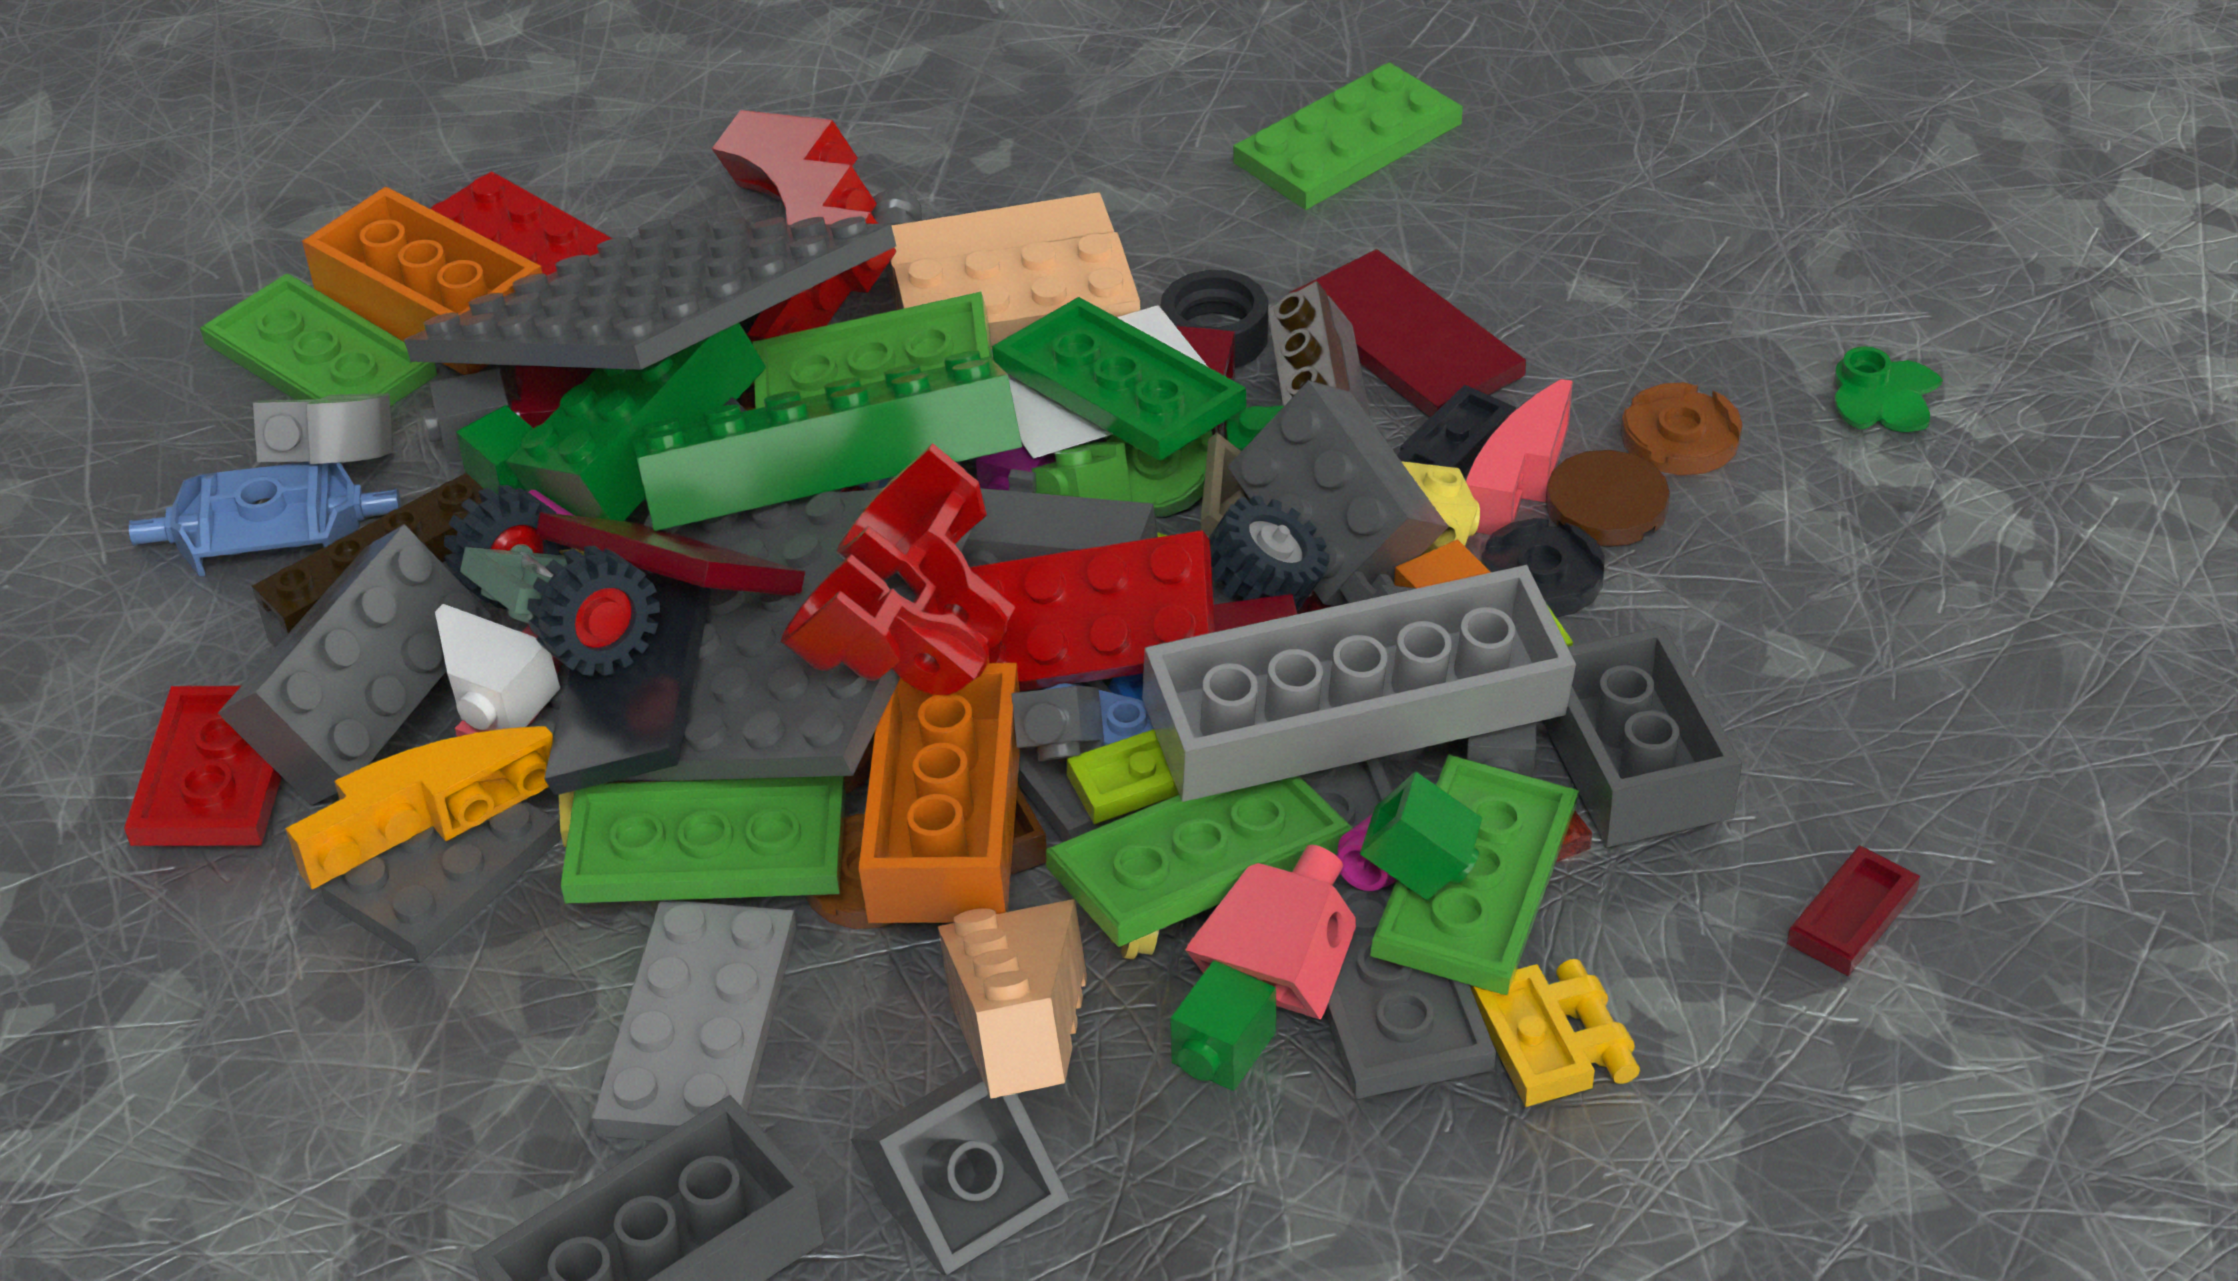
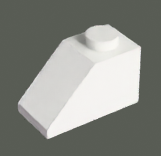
M442 604L435 611L447 674L456 700L457 711L461 720H464L470 726L478 730L490 731L526 727L559 691L560 685L552 655L538 643L536 637Z

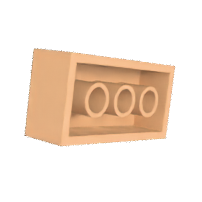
M1118 232L1106 234L1092 233L1079 238L1052 242H1032L1025 246L991 251L977 250L970 254L937 259L922 258L914 262L894 265L898 310L982 291L987 309L991 349L996 343L1077 297L1088 301L1115 317L1140 311V299Z

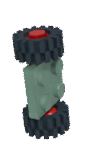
M498 485V494L489 488L478 491L482 501L479 505L470 498L465 500L460 505L468 512L463 520L453 514L449 525L458 531L457 536L445 535L444 546L453 552L445 556L447 566L455 571L453 575L463 586L484 602H490L496 608H508V615L510 617L529 623L531 631L539 636L536 639L538 643L570 669H576L581 674L593 676L594 669L603 676L613 674L612 661L626 668L633 663L628 654L632 648H635L642 654L647 649L649 644L642 640L641 636L644 631L655 634L658 623L651 619L648 614L660 613L659 601L651 596V594L657 592L653 583L645 578L646 574L606 548L603 552L596 546H584V555H582L574 548L571 549V547L540 538V535L536 534L540 512L554 514L557 512L535 496L519 487L516 491L509 485ZM571 549L569 551L564 552V555H562L559 552V550Z

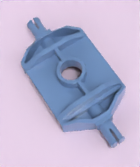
M309 461L199 474L183 480L173 506L166 507L165 517L130 520L129 535L133 546L169 541L170 544L176 543L177 549L198 576H205L206 571L203 565V557L237 555L244 552L286 547L296 548L323 543L324 547L334 541L358 530L360 521L365 520L366 517L387 515L389 512L400 508L401 499L398 488L362 493L361 485L353 484L341 463L310 464ZM272 498L265 503L255 504L257 500Z

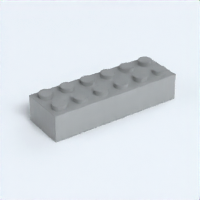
M1524 565L1145 647L1142 699L1181 801L1185 802L1564 716L1567 711L1576 663L1528 566Z

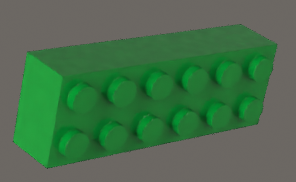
M967 351L945 357V366L921 372L919 364L903 365L886 370L884 372L885 380L861 385L860 378H846L825 384L824 394L801 399L799 391L783 392L764 398L765 407L741 412L740 406L737 404L725 405L703 412L704 421L680 426L678 418H668L642 426L644 434L632 436V441L654 531L894 477L932 443L955 462L1022 447L1008 374L990 357L981 358L979 351Z

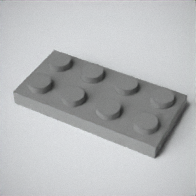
M660 900L592 1116L596 1136L656 1141L729 1095L746 1112L748 1111L797 930L794 910Z

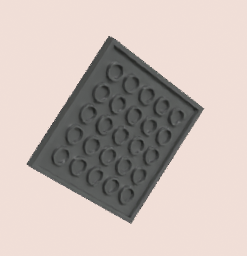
M862 216L842 219L833 224H825L823 217H813L800 220L792 225H786L782 217L762 220L753 225H747L745 218L729 219L715 225H709L706 218L683 222L677 226H672L670 219L654 220L639 226L638 231L640 235L631 239L630 237H618L598 244L599 253L590 257L588 255L573 256L555 264L557 271L550 275L535 274L514 281L512 284L515 292L503 297L502 293L487 294L469 302L470 310L460 315L458 313H446L432 317L424 322L426 330L404 339L411 362L641 370L896 247L891 224H866L865 217Z
M884 487L875 490L838 493L827 491L662 529L663 531L805 571L801 594L796 593V596L710 588V601L678 765L612 782L854 775L900 680L899 675L891 669L878 680L869 681L857 676L842 662L828 671L817 670L780 641L789 622L809 595L825 577L844 561L837 554L839 544L854 521ZM649 514L644 525L653 527ZM972 529L955 544L960 551H962ZM638 568L646 574L644 577L651 581L654 586L678 580ZM898 573L885 580L890 590L893 588L899 595L913 602L916 595ZM562 663L557 675L560 685L559 691L541 709L534 722L527 726H546L552 733L553 739L570 668Z

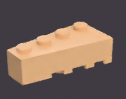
M1075 899L996 914L992 909H974L956 915L953 919L954 923L938 926L951 1007L990 1099L1064 1084L1072 1053L1070 1034H1075L1077 1030L1076 1009L1082 1006L1083 994L1081 987L1086 986L1087 982Z

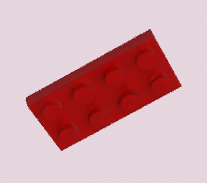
M492 171L475 179L470 185L431 207V210L540 265L542 274H546V276L557 271L555 266L557 262L573 256L588 255L590 257L599 253L598 244L613 239Z
M1203 530L969 567L974 574L1015 606L1007 622L1005 635L998 645L989 649V663H1017L1020 691L1053 687L1063 683L1074 684L1142 674L1144 672L1145 647L1215 632L1210 539Z

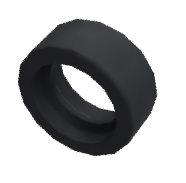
M1229 270L1194 272L1172 282L1162 294L1160 308L1175 326L1235 331V368L1241 367L1257 358L1267 345L1268 297L1262 286L1246 275ZM1208 313H1223L1241 319L1234 324L1221 327L1201 326L1187 321L1195 316Z

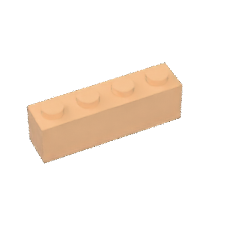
M1100 192L891 225L896 242V247L894 248L897 252L886 266V274L895 306L898 310L894 265L914 262L922 258L937 259L970 254L977 250L991 251L1025 246L1032 242H1052L1079 238L1092 233H1113L1114 229Z

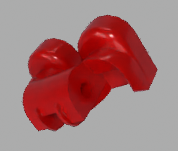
M932 443L893 478L854 521L837 549V554L844 561L825 577L809 595L789 622L780 642L817 670L828 671L842 662L857 676L869 681H876L893 669L904 682L919 691L932 695H951L962 690L975 678L980 677L989 663V649L998 645L1005 635L1007 622L1015 606L970 570L962 552L955 545L969 530L987 516L979 481ZM898 573L916 595L913 602L899 595L893 588L890 590L885 580Z

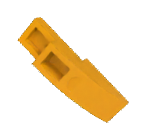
M546 726L516 727L471 733L439 740L400 752L335 780L339 801L285 828L299 874L313 890L432 826L445 841H448L519 802L540 793L549 787L544 777L553 743L552 733Z

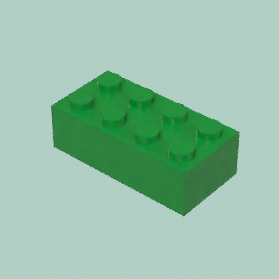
M737 323L641 370L596 368L582 384L573 387L565 393L558 409L543 424L533 428L524 436L521 442L522 446L506 463L527 492L537 490L575 516L624 521L646 498L632 436L644 434L642 426L662 419L678 418L680 426L704 421L703 412L723 406L732 397L737 400L766 369V365L740 324Z

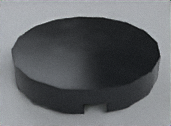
M1532 518L1512 522L1492 533L1486 542L1485 551L1481 556V563L1490 572L1527 565L1546 604L1556 617L1575 614L1592 604L1603 588L1604 553L1593 537L1581 528L1565 523L1564 529L1549 526V519Z

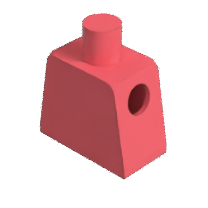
M1307 845L1292 872L1261 863L1249 866L1191 939L1185 950L1203 974L1213 960L1276 987V1006L1321 1020L1356 929V917L1333 886L1343 868L1342 861L1323 847Z

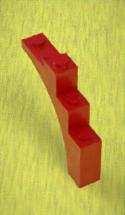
M740 110L712 147L713 152L739 187L766 193L784 204L787 225L813 217H823L825 224H833L842 219L858 216L865 217L866 224H878L871 214L877 203L852 167L858 157L831 119ZM892 248L761 311L747 336L754 342L827 326L851 291L869 292L897 252L896 249Z

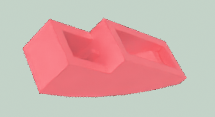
M1560 379L1535 394L1497 428L1476 457L1466 483L1480 507L1477 533L1492 535V533L1504 526L1515 522L1522 499L1546 503L1547 485L1552 471L1557 467L1569 427L1573 381Z

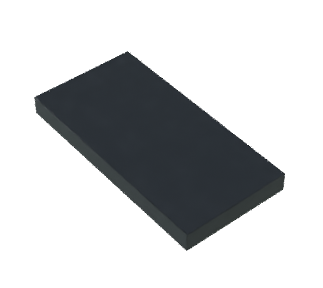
M681 580L654 586L657 592L651 594V596L659 601L660 613L648 614V616L657 622L658 626L655 634L643 632L641 639L649 644L643 654L632 648L628 654L633 663L623 668L615 661H612L614 673L603 676L594 669L593 676L581 674L576 669H570L544 777L554 795L678 765L710 601V588Z

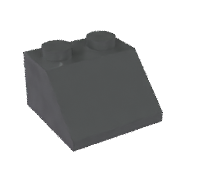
M978 1068L966 1071L851 1139L883 1205L942 1275L950 1274L1070 1200L1018 1094L990 1099Z

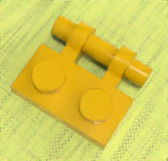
M1570 959L1560 964L1556 970V975L1560 982L1548 984L1538 964L1517 969L1508 995L1471 985V991L1491 1041L1525 1107L1592 1089L1595 1073L1592 1063L1595 1062L1599 1066L1607 1067L1611 1077L1617 1084L1628 1083L1639 1075L1640 1067L1632 1055L1635 1048L1634 1041L1626 1027L1622 1023L1614 1022L1606 1007L1608 994L1600 980L1594 975H1588L1582 962L1578 959ZM1566 1015L1580 1019L1585 1029L1574 1032Z

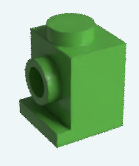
M1086 442L1073 446V448L1055 452L1056 462L1032 468V472L1036 473V493L1132 502L1124 442Z

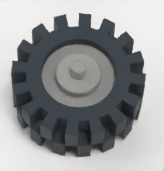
M1252 496L1250 501L1245 497L1237 499L1235 504H1231L1209 537L1211 567H1214L1212 570L1213 581L1215 583L1224 581L1227 585L1223 592L1230 598L1236 593L1242 596L1243 600L1293 594L1296 610L1298 611L1328 569L1326 566L1330 562V556L1328 553L1323 552L1327 547L1323 537L1313 538L1312 535L1317 530L1310 521L1302 525L1297 520L1301 513L1293 508L1290 509L1288 514L1281 511L1282 502L1271 499L1266 506L1262 496Z

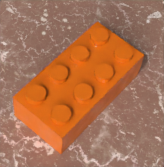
M386 186L302 240L314 289L403 342L404 339L426 330L424 322L432 317L446 313H458L460 315L470 310L469 302L471 300L492 293H502L503 297L515 292L512 284L514 281L526 276L542 274L540 265ZM443 363L463 375L477 373L489 365Z
M988 663L980 677L975 678L962 690L951 695H932L919 691L900 678L875 729L859 861V874L868 923H954L953 919L956 915L969 910L992 909L996 914L1008 912L1020 748H1017L1011 695L1012 693H1020L1017 663Z

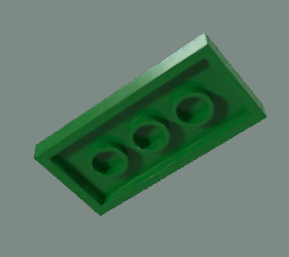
M1080 297L1075 298L992 346L993 361L1007 374L1159 461L1247 408L1246 387Z

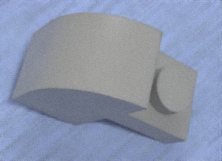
M389 393L335 394L321 399L260 400L253 403L257 462L310 461V464L341 463L379 458L393 452Z

